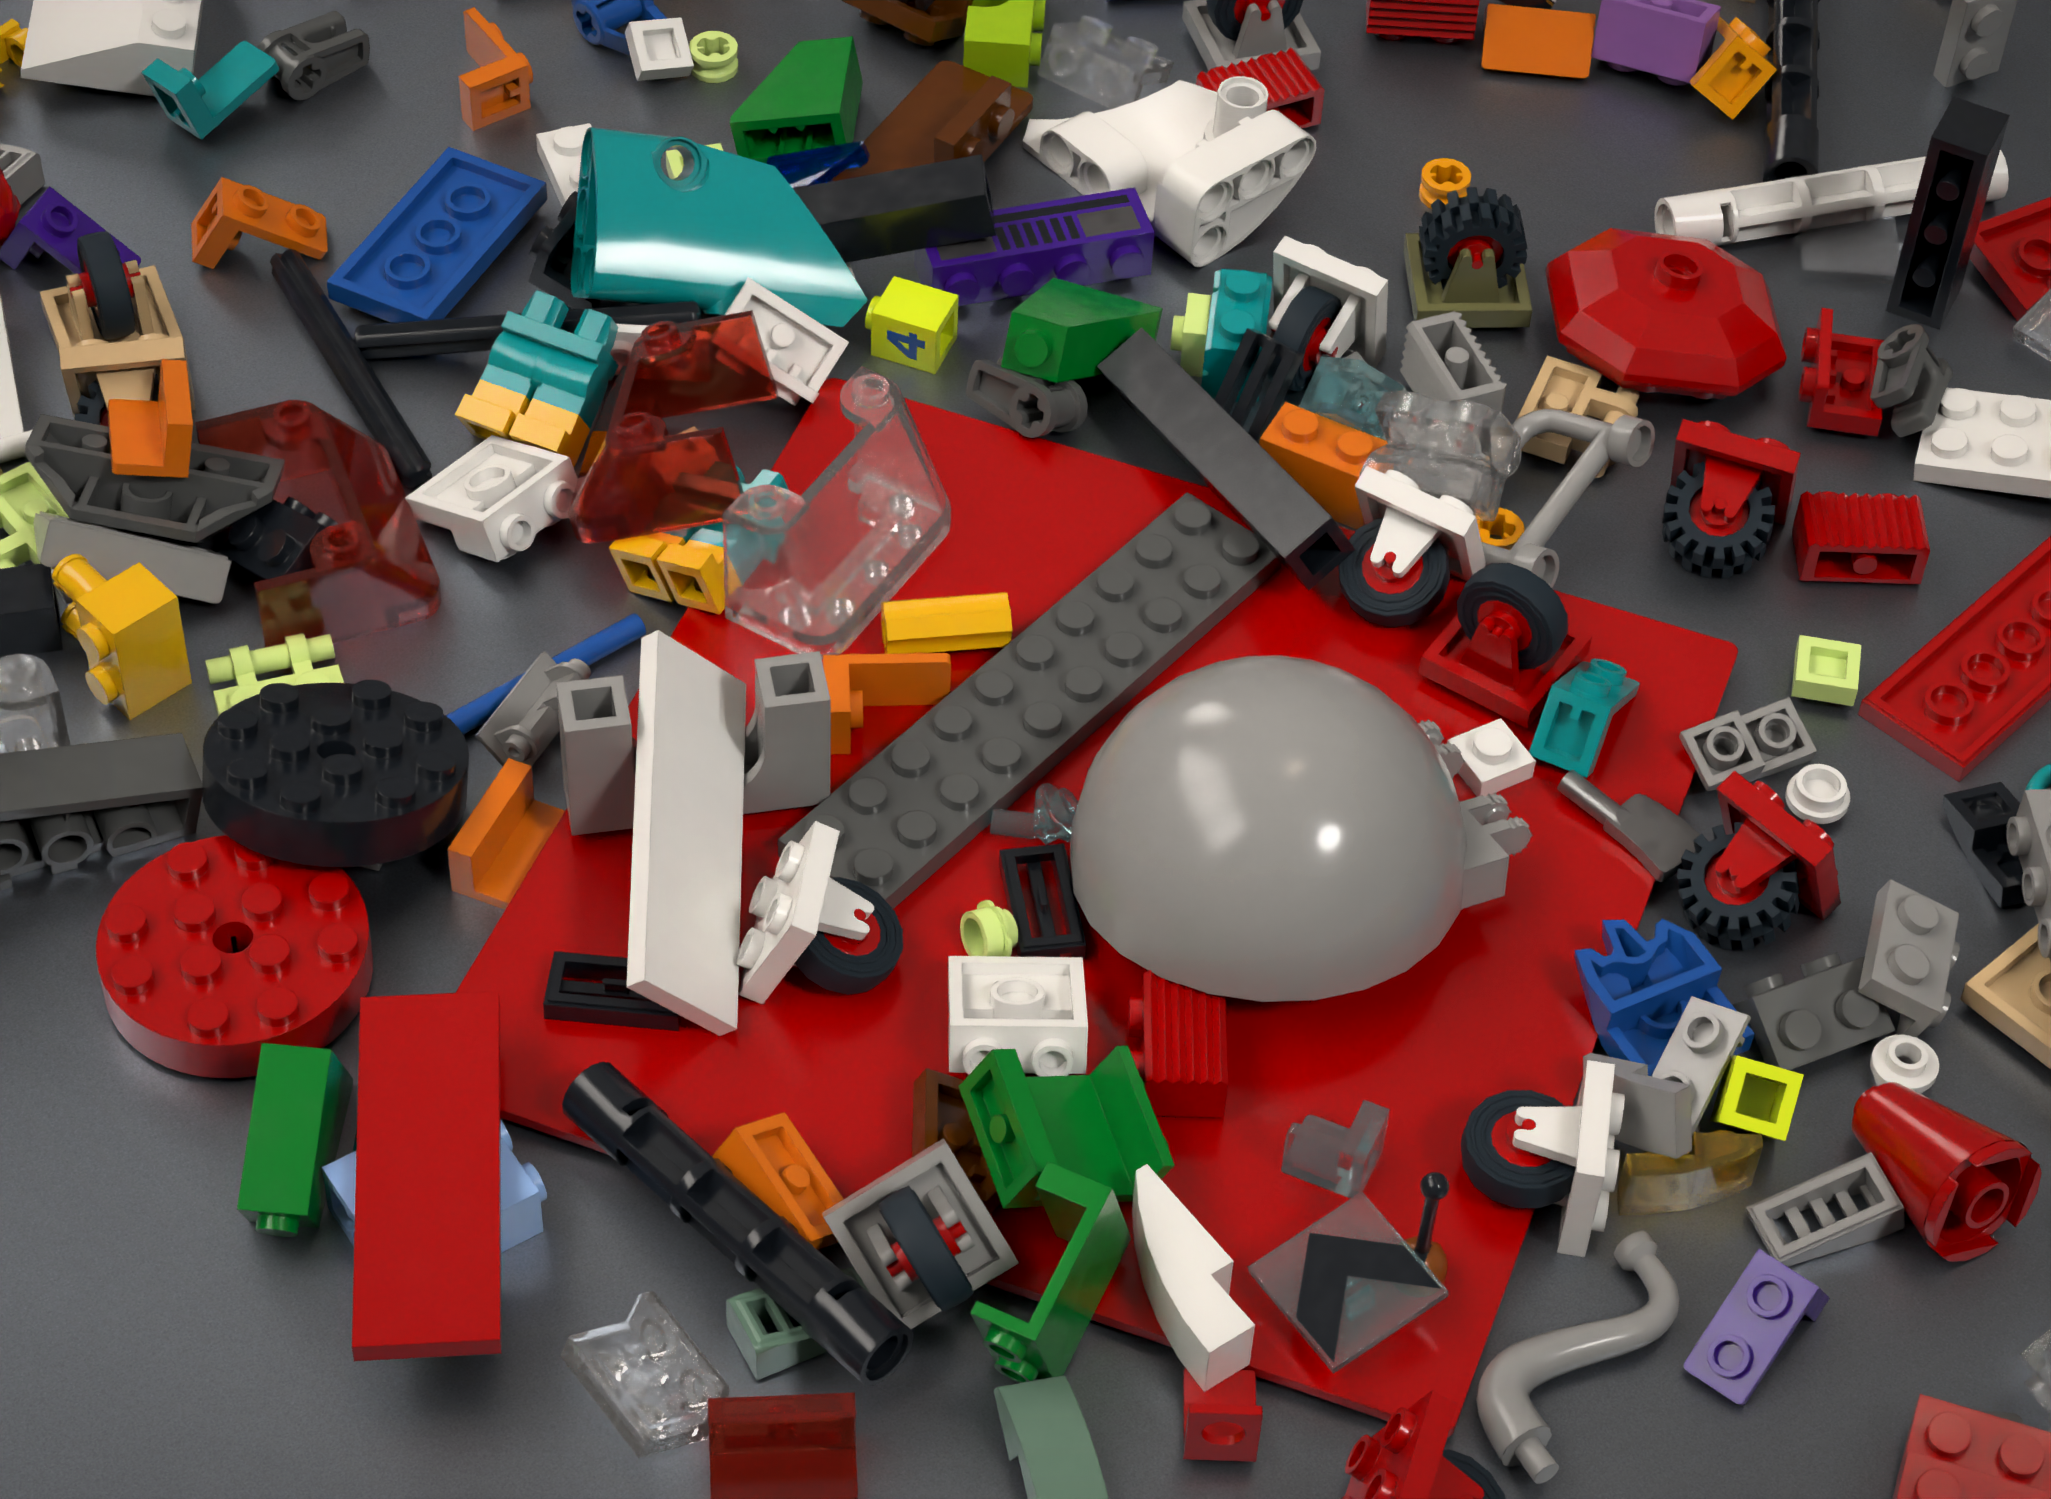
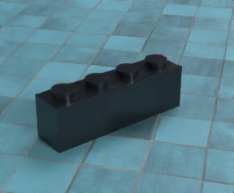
M1953 97L1931 136L1888 299L1887 312L1940 330L1963 284L2010 115L1957 97Z

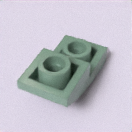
M1065 1375L1000 1386L994 1389L1009 1461L1019 1459L1028 1499H1109L1090 1432Z

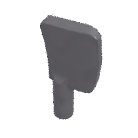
M1570 770L1560 781L1557 790L1603 824V830L1634 855L1657 881L1663 882L1678 873V869H1683L1681 857L1686 849L1695 853L1693 840L1700 834L1681 817L1643 794H1635L1620 806L1574 770Z

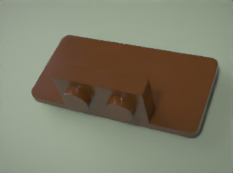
M940 61L851 154L850 159H846L832 174L831 182L982 154L983 161L985 162L1033 109V96L1029 92L1011 86V83L995 76L989 77L953 61Z

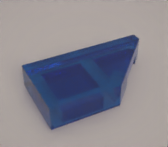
M864 141L770 156L766 164L775 166L794 189L831 182L834 177L845 169L861 168L869 161L870 154Z

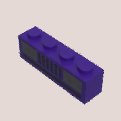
M1134 187L994 210L996 236L914 250V266L921 284L959 295L958 306L1034 294L1052 278L1085 286L1151 275L1155 232Z

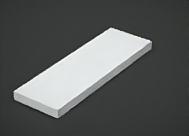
M657 630L641 638L627 988L721 1036L736 1030L738 1024L739 965L736 962L740 948L747 684L660 630Z

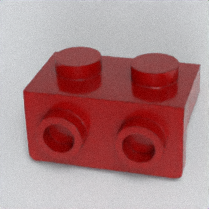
M1821 307L1817 327H1806L1801 350V362L1810 363V367L1804 366L1798 397L1800 402L1808 403L1807 427L1878 436L1882 422V409L1876 407L1870 396L1878 361V349L1884 340L1832 333L1833 309Z

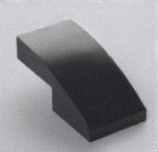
M2002 782L1945 794L1943 807L1950 825L1968 862L1990 896L2000 908L2025 903L2022 892L2023 869L2019 856H2013L2007 844L2008 820L2010 817L2017 815L2020 806L2019 801Z

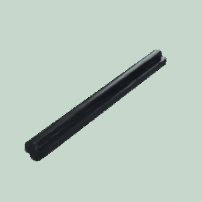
M288 249L283 254L275 253L270 260L273 266L272 275L397 477L408 488L413 489L420 483L425 484L432 478L430 460L364 355L354 343L352 336L303 258L293 249Z
M695 301L570 309L560 329L574 334L585 309H592L609 315L616 324L701 328L702 315L699 304ZM506 314L360 325L355 330L354 343L358 346L366 360L491 351L497 337L503 332L501 325Z

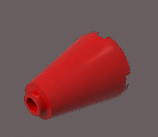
M1897 1082L1873 1086L1867 1089L1855 1103L1851 1125L1854 1135L1866 1153L1872 1152L1904 1206L1905 1212L1927 1245L1947 1261H1968L1987 1253L1999 1244L1990 1236L2006 1220L2016 1227L2026 1216L2038 1193L2042 1172L2040 1164L2031 1157L2032 1153L2021 1142Z

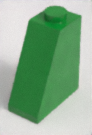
M853 36L799 41L731 116L730 127L737 155L773 166L850 159L863 85Z
M1052 278L1012 311L1001 367L1055 383L1101 375L1103 373L1097 366L1141 327L1156 341L1163 308Z
M261 1043L237 1210L249 1222L256 1223L255 1231L258 1233L279 1237L298 1236L299 1227H320L326 1201L322 1167L336 1159L353 1085L352 1076L331 1049Z

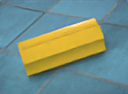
M1007 592L881 602V626L885 654L937 653L1005 647L1011 642L1012 619Z

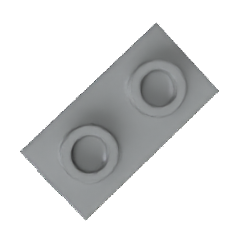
M546 651L541 652L475 737L502 766L508 758L532 766L560 731L556 683L589 679L591 675L589 666L576 658L571 659L569 662L556 664Z
M1691 996L1651 1077L1691 1085L1692 1136H1698L1701 1130L1698 1124L1736 1047H1742L1745 1041L1742 1035L1751 1017Z

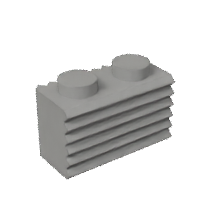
M1455 311L1411 321L1406 326L1408 333L1404 336L1407 341L1403 344L1406 349L1402 352L1405 358L1401 360L1403 367L1400 369V372L1426 414L1434 422V427L1447 448L1452 451L1473 446L1477 438L1482 434L1498 436L1507 386L1506 383L1501 382L1502 376L1496 374L1497 368L1491 366L1492 360L1486 358L1487 352L1481 351L1482 344L1476 343L1477 337L1471 335L1472 329L1466 327L1467 321L1461 320L1462 314Z

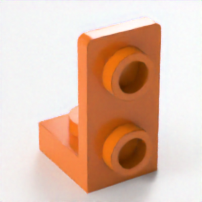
M473 7L463 11L466 49L480 68L462 74L458 78L462 120L472 131H475L531 108L529 84L533 82V72L525 55L521 52L516 53L504 40L499 27L494 22L489 23Z
M224 177L220 178L191 223L192 262L211 269L215 268L226 250L232 251L235 249L242 232L285 248L296 250L318 260H321L328 251L326 218L323 214L315 212L308 206L294 204L264 193L252 185H243Z
M921 652L823 655V668L831 699V755L850 754L851 728H863V706L937 705L950 694V655L948 653Z

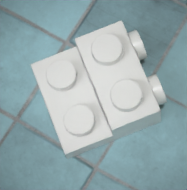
M491 435L405 497L412 518L451 530L458 550L499 562L513 556L518 551H524L529 548L535 539L536 533L544 527L554 525L561 519L573 515L579 501L585 497L570 457Z
M948 956L949 1072L970 1074L992 1049H1015L1024 1073H1034L1039 1077L1086 1074L1088 1018L1083 957Z

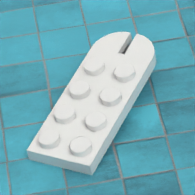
M1946 387L1934 422L1931 426L1922 430L1914 464L1913 481L2051 498V400Z

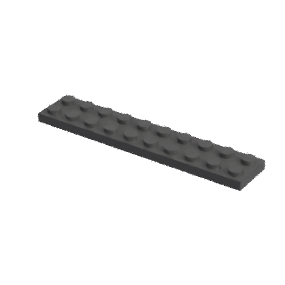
M1187 492L778 839V856H781L789 841L792 840L799 843L815 821L834 828L840 832L829 877H842L859 881L878 892L894 909L1281 568V562L1255 533Z

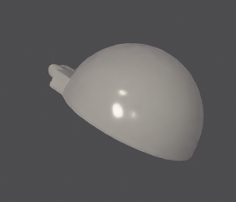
M1245 656L1215 662L1175 678L1142 700L1124 717L1098 751L1087 772L1072 822L1070 861L1073 892L1089 924L1124 957L1147 970H1151L1163 979L1212 995L1260 1002L1310 1001L1366 990L1409 970L1438 947L1461 909L1505 896L1509 855L1515 856L1516 853H1521L1522 849L1527 848L1526 845L1533 835L1529 830L1530 826L1522 818L1519 819L1516 816L1515 818L1509 817L1507 820L1511 811L1507 806L1508 802L1500 794L1494 793L1490 795L1488 793L1486 797L1481 795L1462 802L1459 801L1452 778H1454L1455 774H1459V770L1465 760L1455 744L1451 745L1450 742L1447 744L1442 743L1444 737L1440 732L1441 729L1434 721L1431 722L1428 719L1424 722L1422 720L1418 724L1410 714L1379 688L1340 668L1311 659L1289 656Z

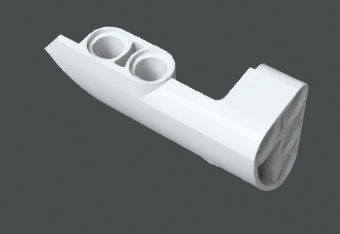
M1236 76L1224 80L1220 84L1218 92L1178 80L1172 85L1145 98L1098 113L1086 111L1065 119H1029L1022 147L1082 195L1135 187L1154 229V235L1194 267H1203L1238 245L1277 208L1312 161L1316 151V140L1277 110L1266 111L1268 91L1261 82L1254 78Z

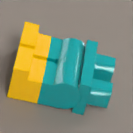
M536 290L521 315L511 311L507 312L501 325L503 332L497 337L492 346L488 364L472 396L464 395L455 416L474 436L487 439L494 435L570 457L572 465L575 467L604 398L608 380L612 381L619 366L610 354L618 331V326L612 317L592 309H585L574 334L560 329L569 311L567 305L555 296Z
M716 458L703 474L683 469L672 481L676 490H671L662 496L657 504L653 518L638 534L623 531L608 547L630 592L672 602L675 599L677 604L720 615L765 558L771 545L777 546L787 534L779 516L780 512L792 499L784 477L779 472L762 469L752 483L747 484L739 467L733 462Z

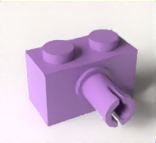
M1601 0L1591 57L1607 61V65L1610 68L1618 71L1632 72L1641 70L1658 75V79L1664 83L1686 85L1690 83L1691 78L1712 55L1721 6L1698 0Z

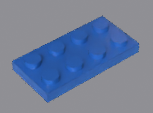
M448 147L327 280L328 298L391 323L444 319L547 201L546 182Z

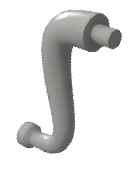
M1641 1230L1632 1233L1617 1245L1613 1253L1615 1260L1621 1268L1629 1272H1636L1645 1285L1649 1294L1646 1305L1629 1314L1552 1330L1514 1343L1497 1354L1482 1374L1477 1386L1476 1402L1484 1431L1502 1464L1509 1467L1522 1464L1536 1484H1541L1551 1479L1557 1473L1559 1465L1545 1448L1552 1436L1551 1429L1529 1398L1530 1392L1537 1386L1558 1376L1646 1347L1659 1339L1670 1328L1678 1315L1680 1299L1677 1285L1671 1273L1656 1256L1657 1243L1648 1232Z

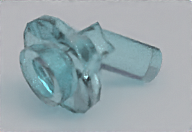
M1049 783L1042 784L1035 793L1033 813L993 808L990 834L1028 839L1040 838L1045 845L1056 839L1070 842L1072 822L1078 800L1066 788L1058 789Z

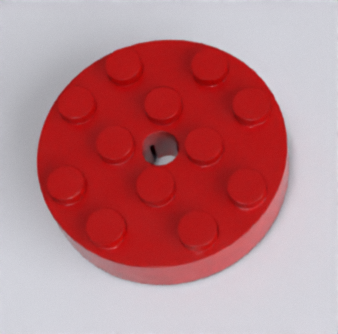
M227 835L177 844L170 851L158 856L140 868L120 887L109 902L102 916L96 939V961L105 1004L118 1031L128 1043L152 1061L167 1068L200 1077L241 1078L256 1076L261 1043L324 1048L338 1037L360 1010V997L367 996L373 973L372 943L365 903L358 888L341 867L311 866L282 861L250 850ZM233 936H236L238 952L233 953L231 941Z

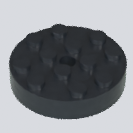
M363 680L356 684L311 683L293 686L286 683H272L264 686L260 690V694L247 698L228 710L223 711L208 729L203 743V803L210 819L224 834L250 850L265 856L297 864L321 867H358L382 864L409 857L432 847L448 836L459 824L464 815L467 802L469 750L464 735L452 720L443 714V709L440 706L392 691L391 687L385 682Z

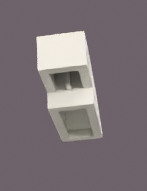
M1145 1164L1135 1170L1131 1210L1134 1247L1142 1282L1156 1319L1176 1355L1202 1390L1206 1392L1250 1364L1255 1324L1229 1295L1233 1268L1231 1257L1154 1171Z

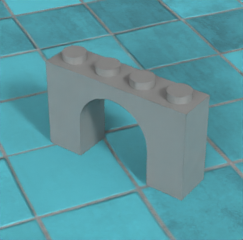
M820 651L754 659L755 710L750 722L745 727L743 814L819 805L830 796L831 699ZM623 675L556 683L563 784L571 835L633 828L637 741L632 737V725Z

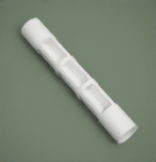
M2001 150L1986 202L2001 200L2005 197L2008 190V167ZM1926 156L1660 198L1655 207V230L1659 234L1707 239L1715 245L1721 246L1735 242L1911 214Z

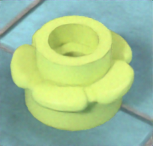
M983 900L979 902L977 909L965 912L961 918V939L968 956H1011L1012 948L1018 943V928L1013 915L1008 910L1001 909L998 906L995 907L991 900Z

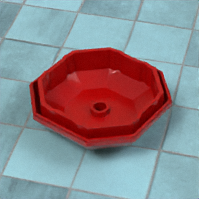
M1609 228L1547 263L1545 273L1558 342L1566 347L1567 352L1622 388L1635 389L1642 392L1688 395L1701 399H1724L1727 396L1738 395L1785 365L1787 356L1770 290L1763 275L1707 239Z

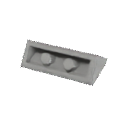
M42 511L39 514L35 513L33 523L37 557L44 566L55 568L66 556L80 554L105 579L109 580L140 562L175 595L214 604L220 603L223 598L231 561L225 555L212 550L134 532L71 520L68 517Z

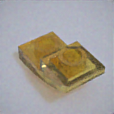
M1727 1130L1710 1133L1693 1132L1692 1151L1677 1159L1652 1152L1626 1153L1616 1193L1619 1216L1653 1215L1693 1209L1733 1196L1752 1186L1763 1148L1762 1134H1736Z

